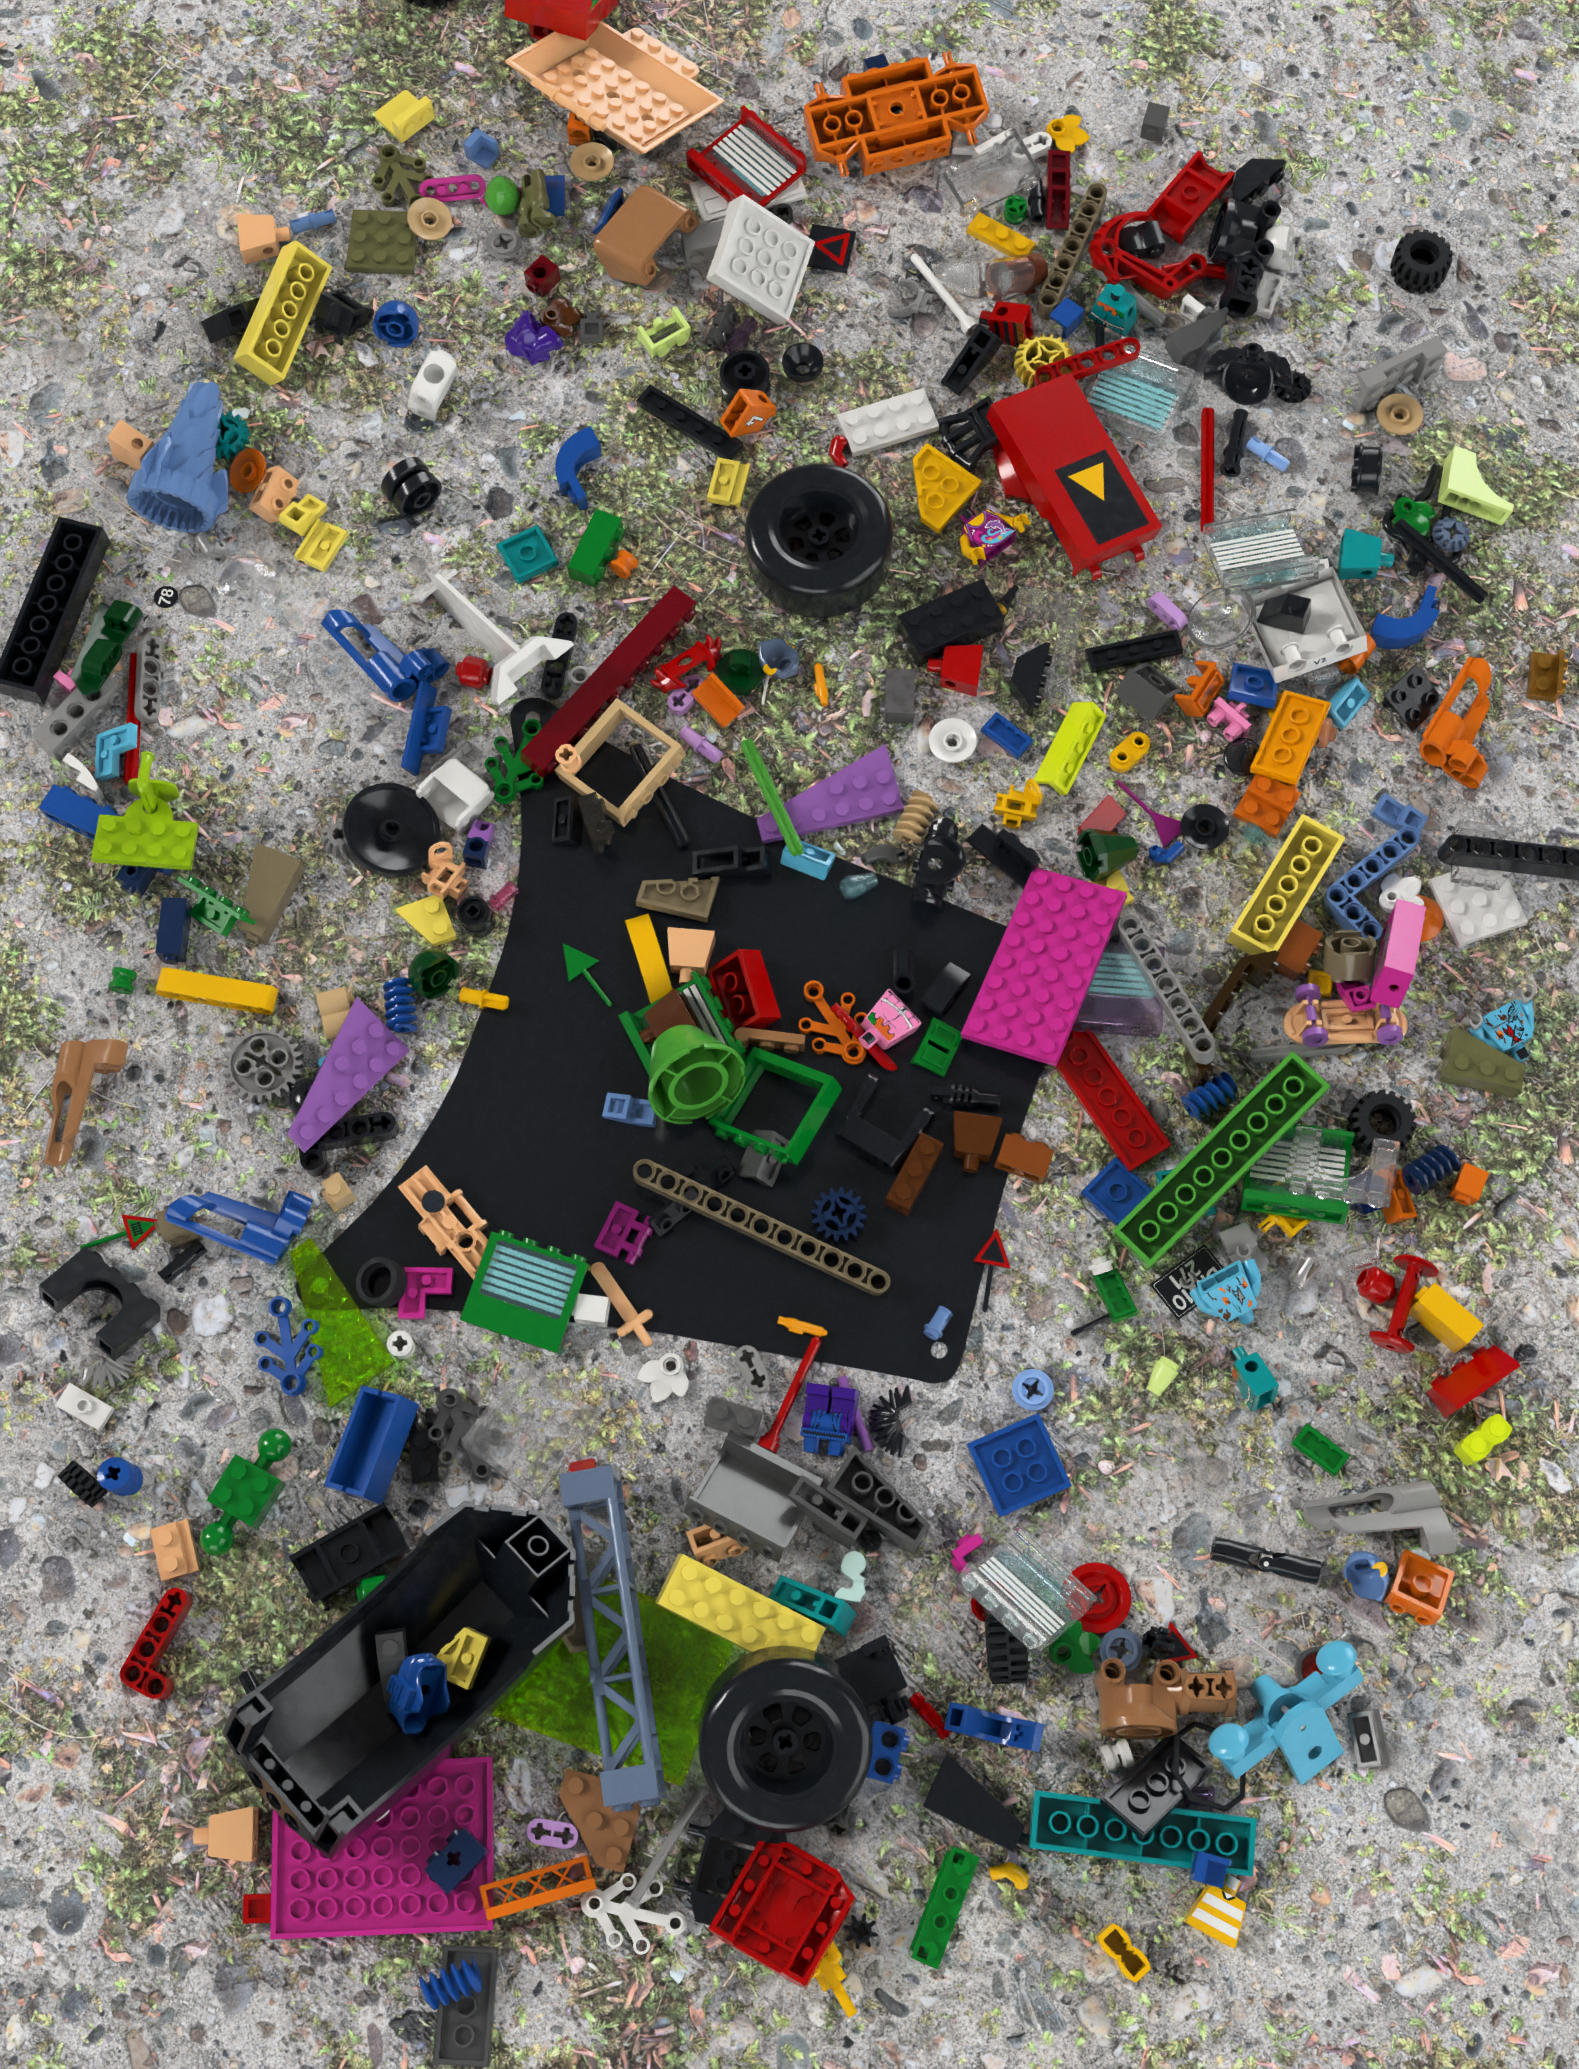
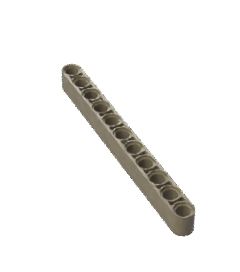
M641 1159L634 1165L633 1178L639 1185L864 1292L878 1296L883 1294L890 1286V1277L885 1271L648 1159ZM641 1167H648L652 1174L648 1178H641L637 1171ZM664 1178H671L674 1180L675 1186L671 1189H664L660 1182ZM685 1190H696L698 1193L697 1199H686L684 1196ZM713 1199L721 1203V1209L715 1212L707 1207V1203ZM738 1210L744 1214L745 1219L737 1223L731 1219L730 1214ZM756 1222H764L768 1227V1231L763 1234L757 1233L754 1229ZM783 1232L789 1234L791 1242L787 1245L779 1243L777 1240L778 1234ZM806 1243L812 1245L814 1254L811 1256L804 1255L801 1252V1245ZM831 1254L837 1258L838 1263L835 1267H829L825 1264L824 1257ZM852 1265L857 1266L861 1271L860 1277L852 1278L849 1276L848 1267ZM876 1276L882 1278L884 1287L882 1289H875L871 1284V1278Z

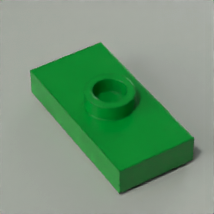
M1117 1268L1093 1276V1282L1113 1324L1137 1316L1138 1310Z
M1308 1423L1304 1425L1290 1444L1333 1478L1350 1457L1348 1453Z

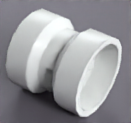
M1126 1739L1117 1741L1114 1746L1104 1745L1099 1747L1100 1755L1108 1774L1117 1771L1122 1766L1125 1768L1134 1766V1759Z

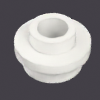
M1106 1255L1092 1259V1265L1088 1266V1269L1092 1270L1093 1275L1102 1274L1113 1270L1111 1264L1113 1259L1107 1260Z

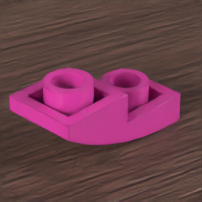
M1345 980L1342 983L1334 982L1340 997L1351 1013L1376 1008V1002L1369 1000L1371 991L1368 985H1364L1363 982L1357 980Z

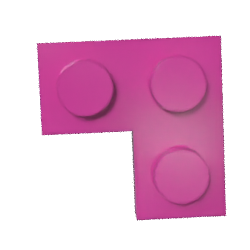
M403 1267L407 1274V1287L399 1301L398 1319L425 1320L427 1295H452L453 1268Z

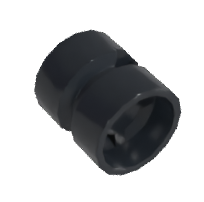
M470 896L460 902L457 907V916L468 934L476 938L489 935L495 928L496 920L484 899L478 896Z

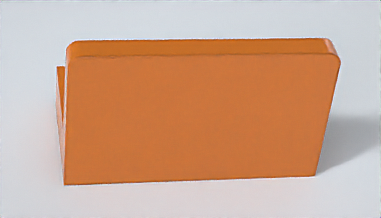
M713 672L691 693V696L722 729L730 724L745 708Z

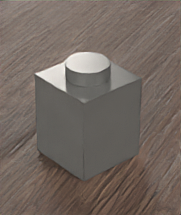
M1152 102L1148 103L1140 138L1162 142L1170 106Z

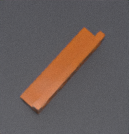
M587 1855L479 1886L487 1921L597 1889L594 1877L591 1874ZM583 1863L586 1879L574 1882L566 1877L572 1865ZM566 1867L563 1874L556 1871L558 1869ZM547 1872H553L561 1877L554 1889L548 1890L539 1885L543 1875ZM540 1875L536 1882L529 1879L530 1877ZM525 1879L534 1886L528 1896L521 1898L512 1893V1890L518 1881ZM563 1880H566L569 1883H571L564 1886H560ZM513 1883L509 1890L503 1887V1885ZM498 1887L507 1893L501 1904L489 1906L486 1890ZM537 1887L543 1890V1892L533 1894ZM510 1895L516 1898V1900L506 1902Z

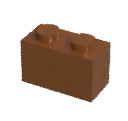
M1297 919L1278 950L1279 955L1276 961L1279 962V965L1275 971L1293 981H1296L1299 975L1305 976L1311 966V963L1308 962L1310 956L1314 955L1316 957L1323 946V943L1319 942L1323 933Z
M1006 1133L994 1168L1042 1184L1054 1150L1049 1149V1145L1043 1142L1036 1141L1032 1143L1025 1140V1137L1020 1134L1011 1133L1010 1135Z

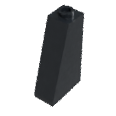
M945 1755L922 1807L1010 1852H1014L1015 1848L1021 1849L1027 1836L1023 1832L1025 1825L952 1757Z

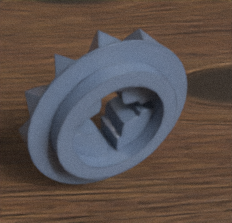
M1446 516L1444 519L1438 520L1432 531L1435 543L1440 548L1450 552L1464 549L1471 538L1469 537L1470 529L1466 528L1465 522L1461 523L1458 521L1457 517L1450 519ZM1451 528H1453L1455 534L1452 540L1450 539L1449 532Z
M1123 1628L1113 1629L1102 1638L1099 1649L1100 1657L1103 1662L1108 1658L1118 1659L1117 1652L1110 1649V1647H1118L1122 1639H1124V1649L1128 1650L1132 1655H1122L1119 1660L1125 1665L1126 1672H1129L1137 1667L1141 1661L1143 1654L1141 1641L1130 1630Z

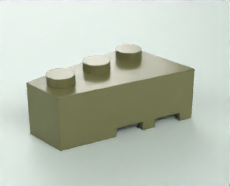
M1453 1026L1446 1037L1439 1081L1514 1098L1522 1090L1526 1066L1458 1027Z

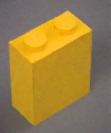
M1433 1283L1429 1288L1424 1285L1414 1296L1409 1314L1454 1354L1466 1346L1484 1326L1436 1283Z

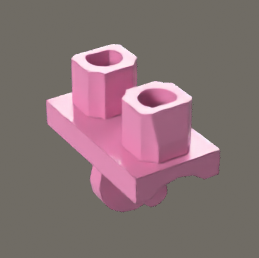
M1220 697L1214 701L1212 710L1206 719L1212 727H1217L1221 722L1225 723L1228 727L1223 731V735L1230 742L1235 741L1239 737L1245 738L1252 725L1247 721L1250 716L1244 711L1247 707L1246 703L1241 702L1239 705H1236L1233 701H1230L1227 704Z

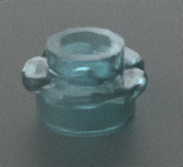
M1249 822L1246 827H1242L1245 831L1243 837L1253 844L1256 841H1262L1261 838L1265 832L1252 822Z

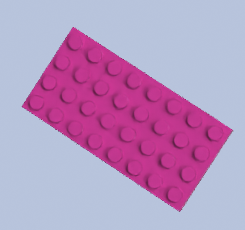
M1036 867L1029 876L961 1032L962 1038L1056 1067L1125 904L1127 893Z

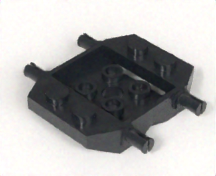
M723 1809L709 1826L703 1827L689 1823L688 1827L696 1829L698 1832L688 1829L687 1835L700 1837L705 1841L694 1882L688 1883L675 1879L673 1884L683 1886L684 1888L673 1885L672 1891L687 1894L691 1899L695 1921L710 1925L725 1899L706 1894L707 1889L728 1895L736 1881L732 1876L733 1867L737 1864L745 1866L753 1852L749 1849L720 1842V1837L756 1847L758 1841L774 1844L787 1842L785 1833L755 1828L739 1820L726 1809Z

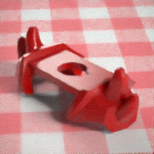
M708 634L706 635L705 644L697 641L693 647L665 665L661 664V670L656 667L655 675L657 680L651 679V684L665 694L672 689L686 688L687 685L679 679L680 676L703 661H707V671H713L718 659L722 658L720 637L717 636L714 642L713 638ZM692 658L689 664L680 665L683 659Z

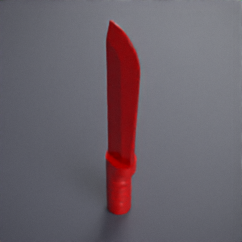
M835 1003L830 1010L859 1041V1037L865 1032L838 1003ZM876 1043L870 1049H866L883 1068L890 1071L898 1069L896 1064Z

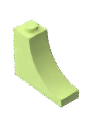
M1454 446L1444 460L1437 502L1503 525L1513 512L1514 504L1496 495L1483 481L1477 468L1476 453Z

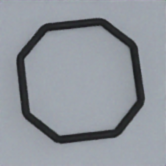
M1196 1721L1191 1722L1174 1737L1173 1774L1190 1800L1223 1812L1228 1811L1245 1797L1246 1772L1240 1776V1795L1225 1806L1194 1796L1179 1774L1180 1737L1194 1727L1211 1733L1216 1728Z

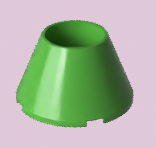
M678 1025L669 1028L655 1040L652 1046L648 1087L649 1103L657 1116L670 1123L691 1124L693 1119L704 1116L706 1119H709L717 1112H722L742 1091L746 1081L744 1076L745 1063L734 1049L693 1025Z

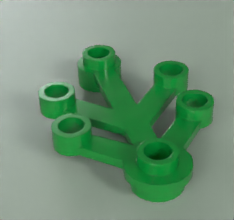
M528 719L523 723L524 738L514 759L509 750V743L506 737L499 736L494 740L495 749L500 752L508 769L505 780L499 771L500 765L497 758L488 757L484 762L487 772L491 773L496 784L492 790L494 792L493 798L499 804H509L515 800L518 792L531 787L539 789L544 785V779L537 773H532L529 778L515 783L519 775L531 771L528 766L521 762L520 752L542 729L540 722L536 719ZM531 729L537 730L534 734L529 733ZM500 742L506 743L503 747H499L497 745ZM491 762L496 763L495 767H488ZM535 778L541 779L539 783H533L532 781ZM503 791L509 792L507 796H501Z

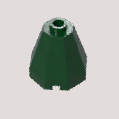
M1091 828L1082 830L1077 838V846L1081 845V851L1077 852V860L1083 876L1086 878L1091 877V882L1102 881L1136 859L1140 850L1138 841L1133 836L1124 833Z

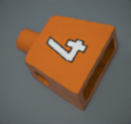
M739 389L719 421L731 438L758 432L769 417L775 416L776 406L763 391Z

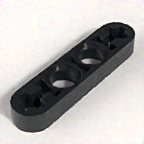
M564 612L557 617L552 638L569 640L573 644L575 643L578 623L572 613ZM566 621H570L571 625L567 627V634H564L563 624H566ZM574 645L556 660H546L541 681V690L546 699L556 700L562 695ZM554 662H561L564 665L560 671H553L550 667ZM552 678H555L556 688L550 692L548 687H551Z

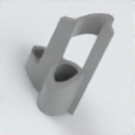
M1427 1480L1379 1487L1364 1493L1306 1501L1303 1505L1305 1520L1312 1527L1321 1531L1340 1529L1345 1534L1414 1529V1535L1417 1534L1422 1551H1426L1430 1557L1456 1552L1455 1538L1447 1515L1441 1508L1437 1489ZM1380 1499L1383 1512L1335 1519L1328 1507Z

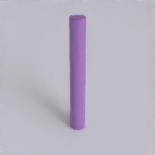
M846 1375L837 1378L839 1387L851 1388ZM857 1408L854 1428L862 1450L866 1453L872 1451L873 1447L859 1408Z

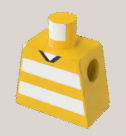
M1226 1874L1222 1888L1206 1885L1182 1922L1235 1949L1246 1909V1902L1235 1897L1241 1881Z

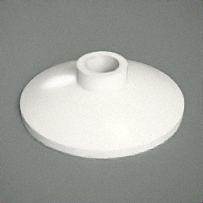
M948 718L934 725L930 731L928 742L930 750L936 758L946 763H959L965 761L973 754L977 738L974 729L967 722L957 718ZM955 742L956 746L951 747L948 743Z

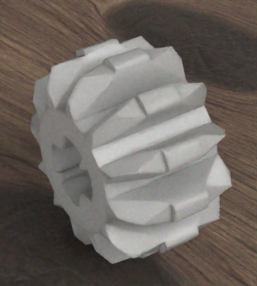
M337 817L335 824L328 821L329 829H322L324 837L321 838V843L325 846L324 849L327 854L332 853L336 859L342 854V857L347 859L349 852L344 840L340 839L341 837L343 838L342 821Z

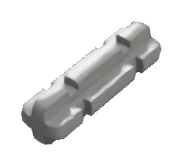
M464 739L457 742L455 748L452 747L439 759V763L436 762L430 767L431 773L440 768L449 759L460 760L462 754L466 755L471 750L469 743Z

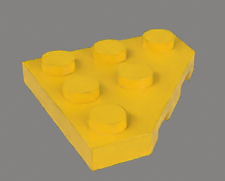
M926 443L915 455L912 462L919 516L922 523L939 534L981 487L982 481Z

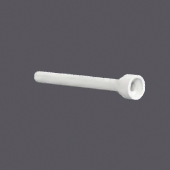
M916 253L912 254L910 259L960 320L962 332L967 337H971L980 324L978 320L970 315L967 316L920 256Z

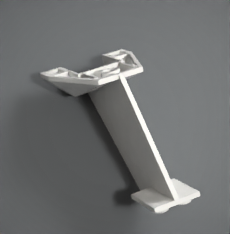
M440 569L430 576L431 582L424 585L422 583L411 591L413 596L409 598V601L411 603L421 602L432 594L497 662L494 666L491 682L490 701L493 705H500L518 689L513 683L542 660H556L574 645L569 640L531 636L518 647L448 582L449 579L458 573L457 570Z

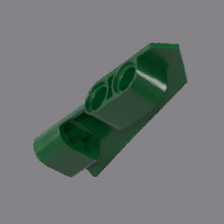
M114 600L110 607L103 602L100 603L70 675L82 695L98 692L119 662L122 655V646L143 618L141 609L136 605L119 600Z

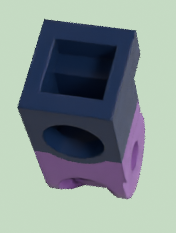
M474 820L462 853L464 863H466L465 866L486 870L488 855L495 834L494 823Z

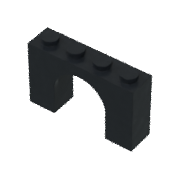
M86 1246L39 1285V1298L57 1313L62 1311L79 1295L92 1290L109 1292L120 1301L122 1307L119 1313L96 1333V1346L113 1361H116L160 1322L161 1309L159 1304L154 1299H148L144 1296L135 1283H129L125 1280L117 1268L107 1265L98 1252H92Z

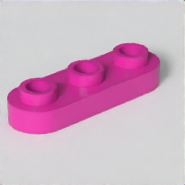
M478 174L431 178L421 183L419 194L424 198H435L441 202L475 199L485 193L486 182ZM477 182L479 184V188L473 189L471 187V183ZM450 184H455L457 186V190L455 192L449 190ZM432 186L435 192L429 194L426 188Z

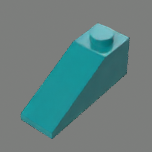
M780 1575L769 1596V1599L844 1638L857 1615L845 1601L783 1575Z

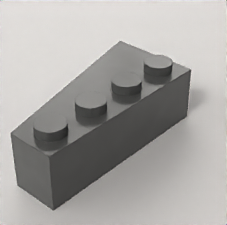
M855 1446L826 1489L867 1517L869 1520L866 1525L913 1555L931 1526L907 1500L905 1501L896 1492V1489L890 1482H887L877 1472V1469L861 1455V1452Z

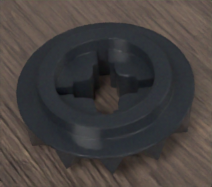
M1295 369L1292 371L1293 383L1298 382L1297 387L1288 390L1274 384L1276 395L1287 403H1300L1309 396L1312 388L1310 385L1311 379H1307L1305 372L1301 374Z

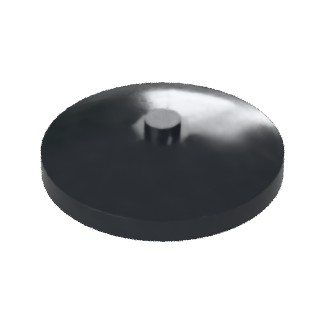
M380 783L363 789L350 801L342 820V836L348 852L359 865L374 874L397 878L412 875L428 864L429 848L440 841V824L433 807L423 796L419 798L415 790L396 783Z

